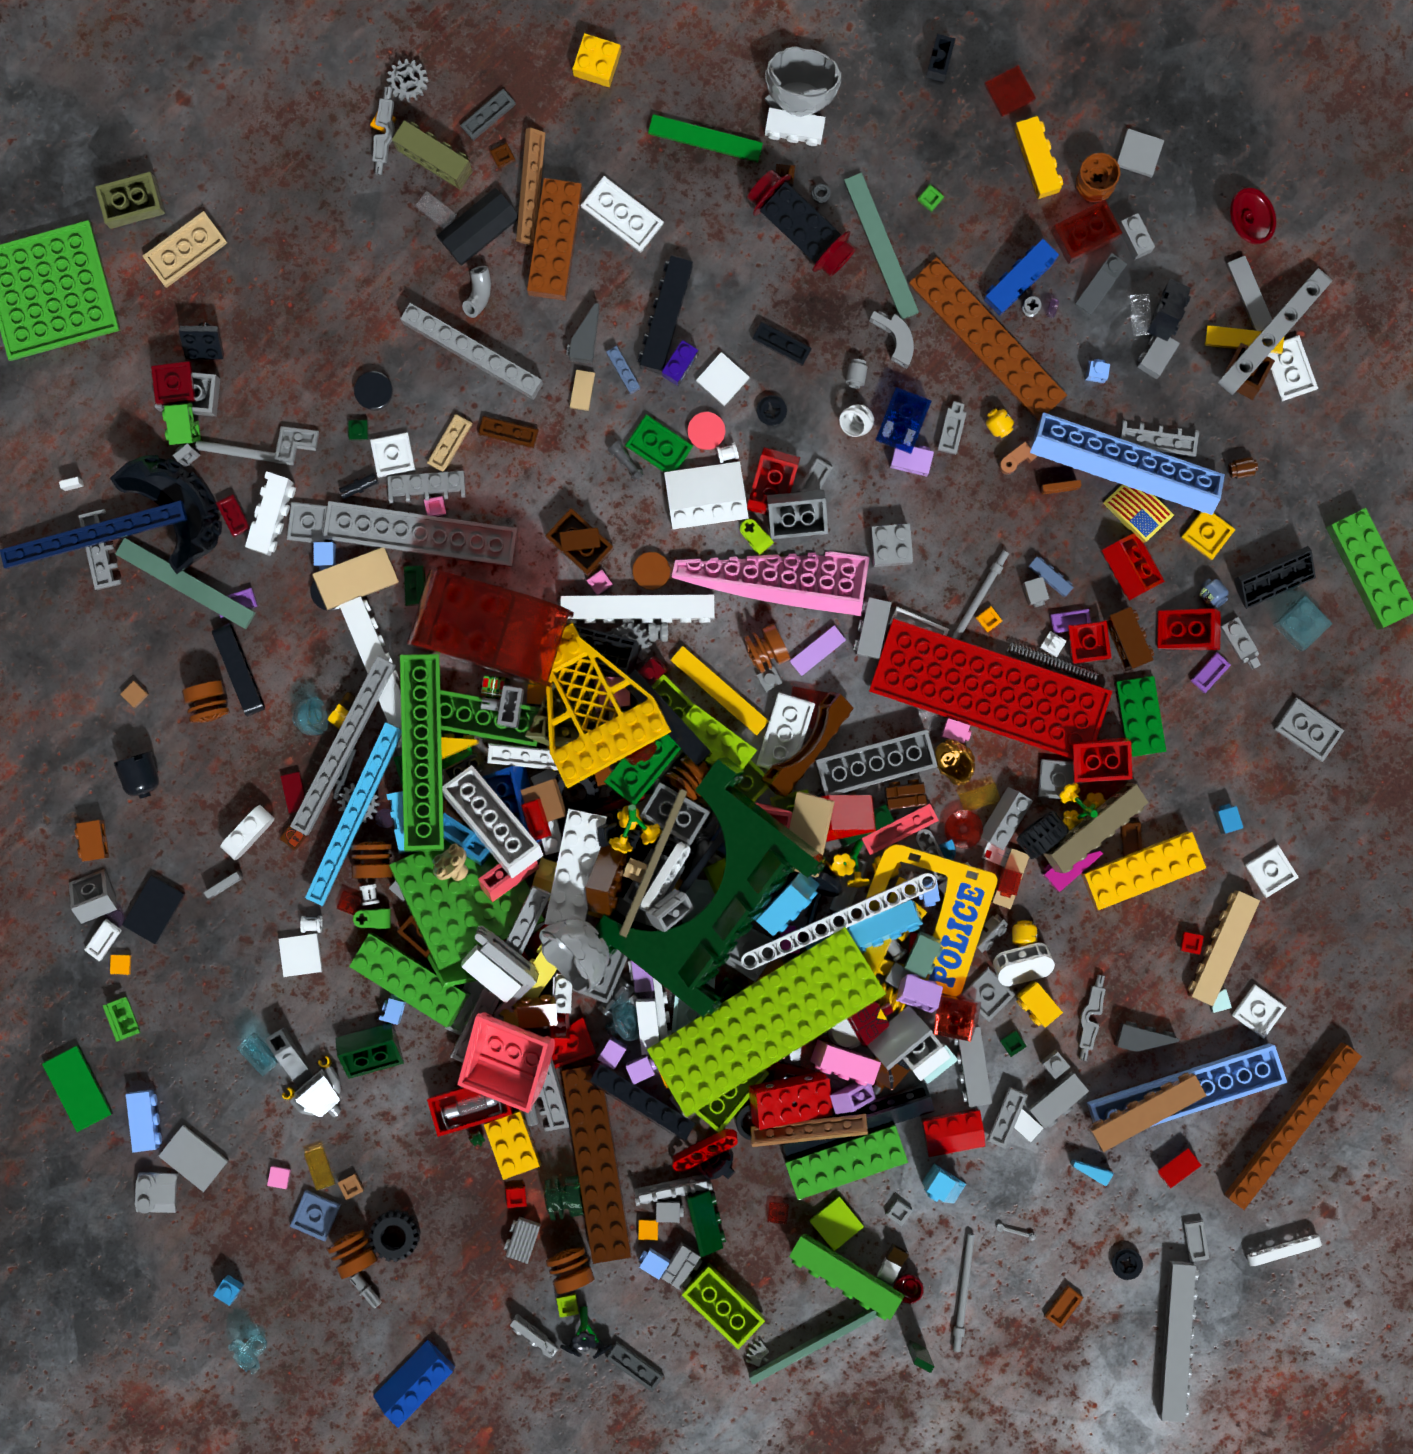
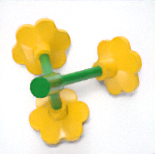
M1078 783L1068 784L1064 787V790L1059 795L1063 803L1068 801L1077 802L1083 808V813L1078 814L1076 810L1063 813L1064 818L1062 821L1069 831L1080 823L1084 816L1097 817L1098 812L1095 809L1106 801L1102 793L1094 794L1091 792L1087 794V799L1082 802L1077 795L1080 792Z
M635 805L624 806L622 811L617 814V818L620 820V827L625 828L624 833L620 835V838L610 839L609 844H611L614 850H619L622 853L631 852L633 847L627 841V834L629 830L635 829L637 824L642 828L641 839L644 845L654 843L657 837L661 835L662 830L659 824H654L653 826L644 825L641 822L639 810Z
M860 840L856 841L850 855L847 853L835 855L832 865L827 861L824 862L833 875L840 877L846 874H854V880L847 881V887L859 888L870 884V880L862 879L861 872H859L857 856L864 844Z

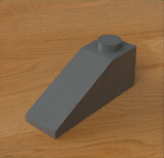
M1111 253L1075 305L1091 315L1127 263Z
M598 303L593 305L571 339V344H567L566 355H569L570 361L593 364L600 309Z

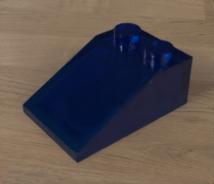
M896 387L875 441L911 454L932 400Z

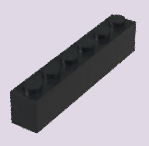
M671 255L670 260L665 262L663 269L666 272L665 278H661L658 290H661L660 296L655 297L653 308H656L654 315H650L648 326H651L649 334L645 333L643 344H645L644 352L640 351L637 361L640 363V369L662 374L692 272L693 261Z
M593 1063L584 1078L585 1081L679 1139L687 1140L696 1124L599 1063Z

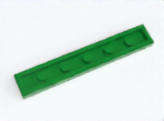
M654 114L648 131L649 135L757 163L763 146L762 142Z

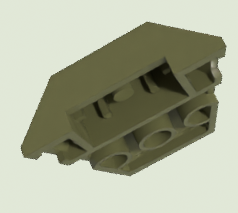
M552 683L554 718L565 713L567 708L555 684ZM562 685L565 693H567L569 686ZM573 688L570 697L578 699L581 690ZM586 691L583 700L591 702L592 692ZM546 694L538 714L535 715L534 722L525 736L549 746ZM570 701L573 709H575L577 702ZM581 704L578 713L586 715L589 705ZM594 707L591 716L597 718L596 710ZM578 717L582 726L585 718ZM568 718L554 726L555 746L562 747L579 737V732L572 718ZM589 720L586 729H595L597 722Z

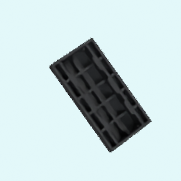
M494 188L436 236L462 266L518 220V214L502 193Z
M1306 546L1235 578L1236 590L1245 608H1250L1315 579L1316 574L1312 550L1309 546Z
M575 626L581 639L628 676L634 671L638 659L639 643L637 640ZM598 657L595 658L603 673L621 677ZM582 663L581 667L589 669L590 664Z

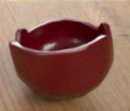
M905 1274L898 1278L893 1287L905 1295L901 1303H908L910 1305L919 1301L924 1293L922 1281L912 1274Z

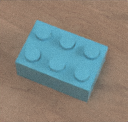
M799 872L767 906L756 921L772 936L778 931L782 933L789 926L788 924L794 921L800 912L812 902V899L818 894L816 889L820 884L811 876L807 878Z

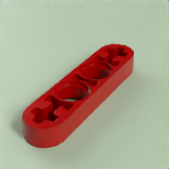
M733 1129L722 1130L676 1153L672 1157L673 1168L676 1171L688 1170L736 1146L738 1143L737 1132ZM710 1145H717V1147H714V1148H711V1147H708V1146H710ZM693 1153H701V1155H692V1154H693Z

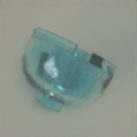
M310 697L296 705L292 720L301 733L316 736L324 734L323 731H327L329 725L327 720L328 713L327 711L323 712L322 706L324 703L320 698Z

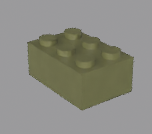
M151 172L95 187L104 222L110 229L166 214L156 177Z

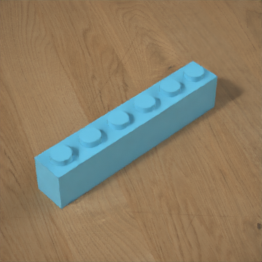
M909 900L846 929L861 953H864L866 948L881 946L889 938L894 940L901 937L903 932L918 930L923 921L915 902ZM831 935L806 945V949L809 950Z

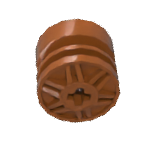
M1094 153L1083 161L1076 178V189L1081 197L1086 201L1095 203L1102 202L1111 196L1120 177V167L1116 159L1109 154Z
M774 624L762 628L763 638L761 639L755 632L752 633L755 640L753 643L749 636L744 637L746 651L753 665L761 674L765 672L763 663H766L768 668L772 669L771 659L773 658L779 665L790 660L789 653Z
M222 681L202 683L182 690L184 702L188 704L194 703L195 705L189 708L187 713H197L189 717L190 723L210 722L230 713L229 708H219L227 704V700H217V697L225 693Z
M685 755L678 762L679 767L674 766L664 777L672 790L677 793L681 789L687 791L686 798L695 803L697 797H700L695 790L709 772L710 767L705 762L698 767Z
M362 842L351 845V850H360V855H351L353 859H360V864L351 866L352 878L392 877V872L389 868L390 864L383 863V859L392 857V854H383V849H392V844Z
M364 1230L351 1232L339 1238L327 1248L329 1254L338 1251L337 1254L331 1257L332 1261L338 1259L343 1261L336 1267L341 1279L364 1270L378 1260L373 1252V1248L366 1250L362 1248L369 1242L368 1238L359 1241L360 1238L365 1236Z
M584 1247L563 1250L546 1260L547 1267L554 1266L549 1270V1273L559 1274L552 1281L557 1294L579 1289L595 1280L591 1266L581 1267L582 1264L588 1261L587 1256H582L585 1254Z

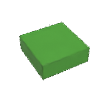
M929 185L917 201L932 212L943 200L944 196L933 186Z

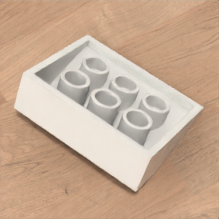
M740 461L664 472L672 529L749 519Z

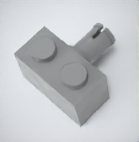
M503 686L500 700L483 697L482 702L490 704L481 703V709L498 711L497 724L499 726L518 729L524 690L522 688Z

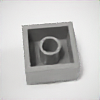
M910 524L871 527L873 567L909 565L913 563Z

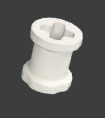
M735 442L730 446L716 447L720 464L729 459H739Z
M376 884L359 887L362 890L364 901L362 906L380 903L376 896Z
M301 916V932L317 931L321 933L323 928L322 916Z

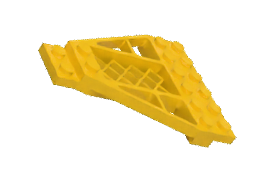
M573 623L539 641L545 653L550 755L567 788L671 732L654 697L581 639ZM598 657L625 680L610 687L595 658ZM582 663L590 664L587 673L580 672ZM574 665H576L575 670L569 669V668L573 667ZM594 668L598 676L592 675ZM565 672L573 674L570 683L562 681ZM578 675L586 677L583 686L575 684ZM590 678L598 680L595 689L587 687ZM552 681L567 708L565 713L554 718ZM602 684L606 692L600 691ZM631 684L648 698L632 709L622 712L614 694ZM562 685L569 686L567 693H565ZM573 688L581 690L578 699L570 697ZM586 691L594 693L591 702L583 700ZM598 694L606 696L604 705L595 703ZM610 700L614 708L608 707ZM570 701L577 702L575 709H573ZM581 704L589 705L586 715L578 713ZM594 707L602 709L599 718L591 716ZM606 710L615 712L610 721L604 720ZM578 717L585 718L582 726ZM568 718H572L579 732V737L556 750L554 726ZM589 720L597 722L595 729H586Z

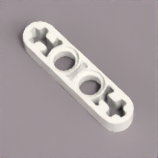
M683 842L675 846L641 902L642 908L648 911L662 900L689 856L691 850L689 846Z
M1311 1235L1247 1255L1250 1266H1257L1322 1246L1319 1235Z

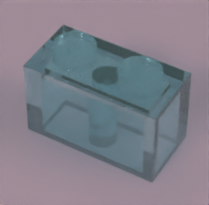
M256 1033L251 1034L237 1047V1050L262 1076L267 1075L279 1064L270 1048Z

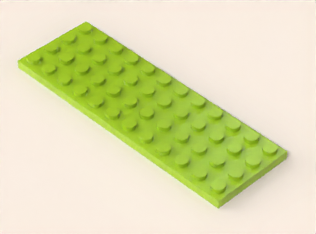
M844 927L724 1001L712 1015L708 1014L704 1018L700 1016L648 1048L647 1051L685 1117H689L886 995V992L848 930Z

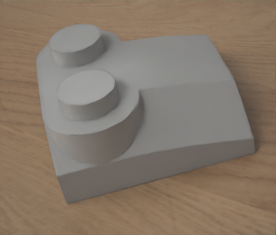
M139 1172L135 1190L136 1212L176 1213L178 1173Z

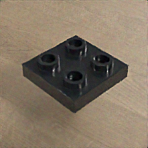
M201 322L199 326L179 327L185 359L224 358L218 326H210L206 322L203 326V322Z

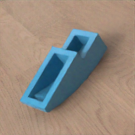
M446 813L443 814L444 839L451 845L457 844L466 851L467 857L482 867L491 855L490 851L473 831Z

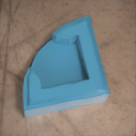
M952 839L938 845L944 858L950 860L955 858L956 849Z

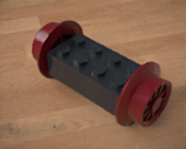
M773 169L770 170L755 184L747 196V199L755 205L753 215L757 216L762 213L815 263L812 269L813 272L822 269L832 277L846 264L857 249L848 241L851 232L848 230L842 234L788 183L791 179L790 174L781 177Z

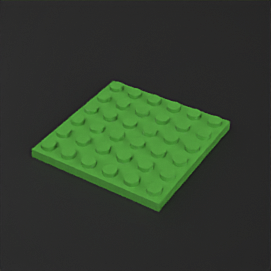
M89 220L0 245V332L9 361L120 331L93 228Z
M444 840V850L419 851L389 865L438 970L463 960L476 944L482 947V944L475 940L478 926H484L503 941L506 940L530 891L524 879L492 902L481 890L478 881L481 876L499 864L492 854L482 867L466 856L464 864L468 867V874L460 881H455L451 877L439 880L433 874V859L451 846L447 840ZM542 914L536 925L545 921Z

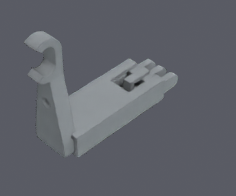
M478 926L475 940L482 944L480 951L522 985L507 1003L502 1002L497 1007L494 1016L504 1021V1017L499 1013L503 1009L514 1012L513 1005L537 983L539 973L536 972V967L492 931L490 932L484 926Z

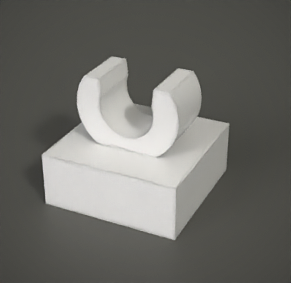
M1049 631L1040 648L1056 658L1065 645L1066 640Z

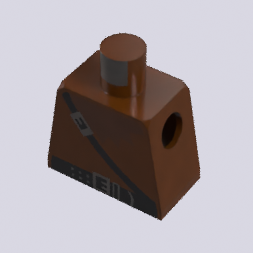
M901 1059L890 1070H887L881 1063L874 1085H872L873 1092L876 1095L880 1096L884 1087L894 1090L910 1071L905 1061Z

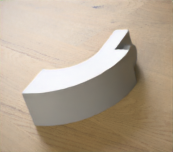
M874 311L869 322L892 336L895 343V352L891 360L907 369L914 351L913 337L910 329L896 314L889 320L885 313Z

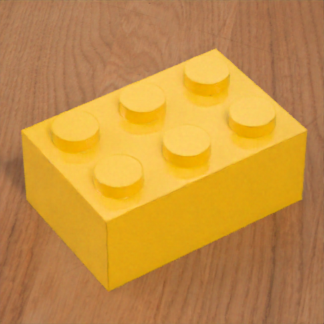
M517 1110L512 1115L484 1123V1128L503 1180L540 1167L541 1161L523 1111Z

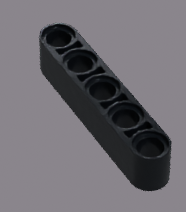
M229 623L212 630V635L245 715L248 717L265 710L264 702L232 625Z

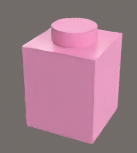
M948 718L946 719L941 738L952 739L964 744L965 741H969L972 731L969 730L970 725Z

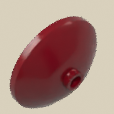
M1245 188L1234 195L1230 206V217L1238 235L1248 243L1257 245L1270 240L1276 229V214L1268 197L1255 188Z

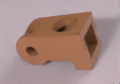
M1026 441L1002 459L999 468L1003 474H1012L1023 461L1027 460L1028 463H1031L1036 459L1037 456L1030 453L1031 448Z

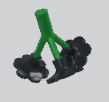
M584 1306L580 1307V1327L576 1335L573 1336L570 1345H560V1348L580 1357L582 1353L578 1352L577 1349L586 1352L590 1348L596 1347L597 1352L593 1356L595 1359L611 1349L613 1345H603L602 1341L598 1340L588 1324V1309Z

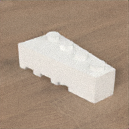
M266 471L264 478L268 479V481L261 488L262 502L256 506L255 518L257 520L251 524L245 547L271 556V553H274L277 548L278 542L276 538L283 530L284 524L282 521L284 516L288 515L290 509L288 503L290 498L294 497L296 487L288 478Z

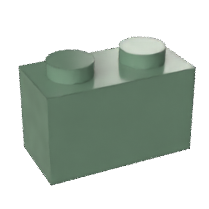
M919 931L904 963V970L925 979L928 974L931 975L935 964H933L935 957L939 958L943 950L941 940Z

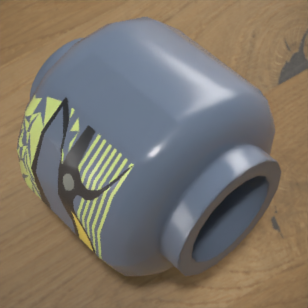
M1208 579L1201 585L1200 596L1209 607L1215 606L1218 608L1228 600L1229 592L1219 579L1212 581Z

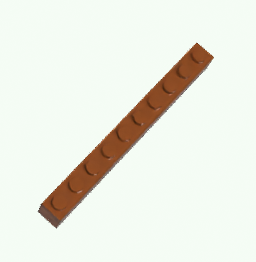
M1340 1043L1225 1192L1224 1195L1241 1209H1246L1362 1058L1359 1053L1347 1044Z

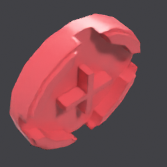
M701 412L695 415L689 422L687 429L689 440L695 447L701 450H713L722 443L725 436V425L722 419L711 412Z

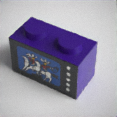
M682 340L663 369L662 377L679 387L698 357L699 350Z

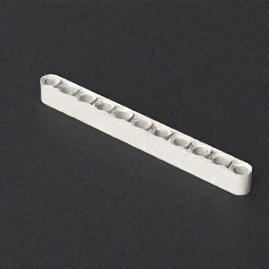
M930 873L921 874L747 951L743 954L741 963L744 968L749 970L757 968L834 934L844 927L852 926L929 892L936 887L937 880ZM926 876L931 877L933 880L930 887H924L922 884V880ZM908 884H912L915 887V892L912 895H907L904 891ZM890 892L897 894V900L894 903L887 901V895ZM872 900H877L880 904L876 911H872L869 908V903ZM854 908H859L862 911V915L858 919L851 916V911ZM836 916L844 918L842 926L838 927L833 924V919ZM818 924L826 926L827 929L824 934L816 933L815 928ZM802 931L807 932L809 935L806 942H800L797 938L798 934ZM784 939L791 942V947L788 950H783L780 947V942ZM766 947H770L773 950V955L770 958H765L762 955V950ZM747 955L754 956L756 960L751 966L746 965L744 962Z

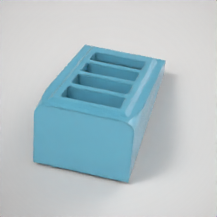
M1076 1160L1071 1161V1165L1104 1186L1108 1185L1114 1174L1105 1168Z

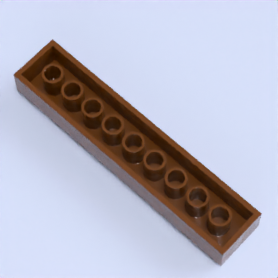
M587 1064L563 1068L562 1077L592 1262L596 1264L631 1258L632 1250L607 1097L605 1092L584 1080L593 1065Z

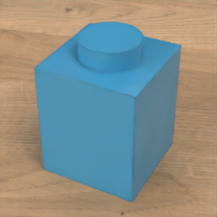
M1225 804L1219 806V810L1214 812L1221 834L1243 828L1237 806Z
M227 1275L213 1296L230 1306L235 1301L244 1284Z

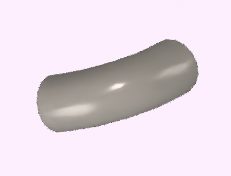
M479 266L470 271L472 291L469 298L463 302L462 307L465 314L471 318H475L482 312L490 297L491 279L487 266Z

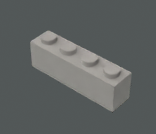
M979 1025L956 1028L953 1040L954 1045H958L959 1053H956V1058L958 1059L957 1064H961L962 1072H959L960 1083H964L965 1091H962L963 1102L967 1103L969 1107L992 1104L981 1028Z

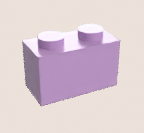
M905 441L896 443L890 468L927 477L934 452L930 451V448L926 446L912 447L911 443Z
M907 974L900 980L896 1001L932 1013L939 1007L943 987L937 985L935 981H925L915 974Z
M611 1036L598 1057L599 1064L608 1069H615L626 1051L627 1045Z
M643 1055L627 1062L625 1066L633 1085L655 1075V1069H657L649 1055Z
M852 1083L830 1095L835 1114L854 1112L876 1099L872 1085L867 1083V1086Z

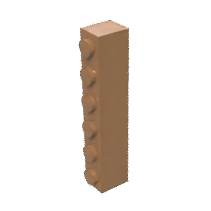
M1188 1072L1178 1077V1081L1162 1085L1161 1090L1158 1092H1149L1143 1096V1100L1129 1103L1126 1105L1127 1108L1125 1110H1116L1109 1115L1110 1118L1094 1122L1092 1124L1093 1127L1089 1130L1100 1150L1105 1152L1206 1097L1207 1095L1196 1075L1189 1074Z

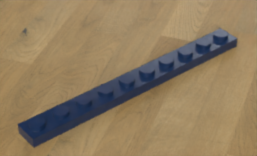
M177 501L0 549L3 567L5 569L186 521L187 516L183 501Z

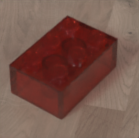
M1106 200L1055 224L1051 230L1068 264L1112 243L1122 235V231Z

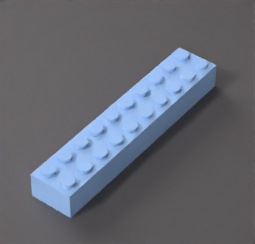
M1044 412L1041 416L1030 453L1213 515L1221 499L1225 474Z
M1268 1043L1089 1101L1087 1105L1093 1123L1100 1119L1104 1121L1110 1118L1109 1115L1116 1110L1123 1111L1129 1103L1143 1100V1096L1152 1091L1156 1093L1161 1090L1162 1085L1178 1081L1180 1075L1187 1072L1196 1075L1207 1096L1154 1124L1157 1125L1287 1083L1275 1045Z

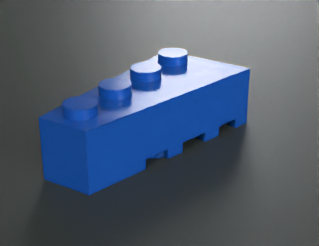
M1044 239L1036 246L1033 245L1025 253L1026 256L1022 260L1019 259L1014 263L1013 269L1009 273L1006 271L998 279L1000 282L996 286L992 285L985 292L986 297L984 301L999 316L1034 284L1058 258L1059 254Z

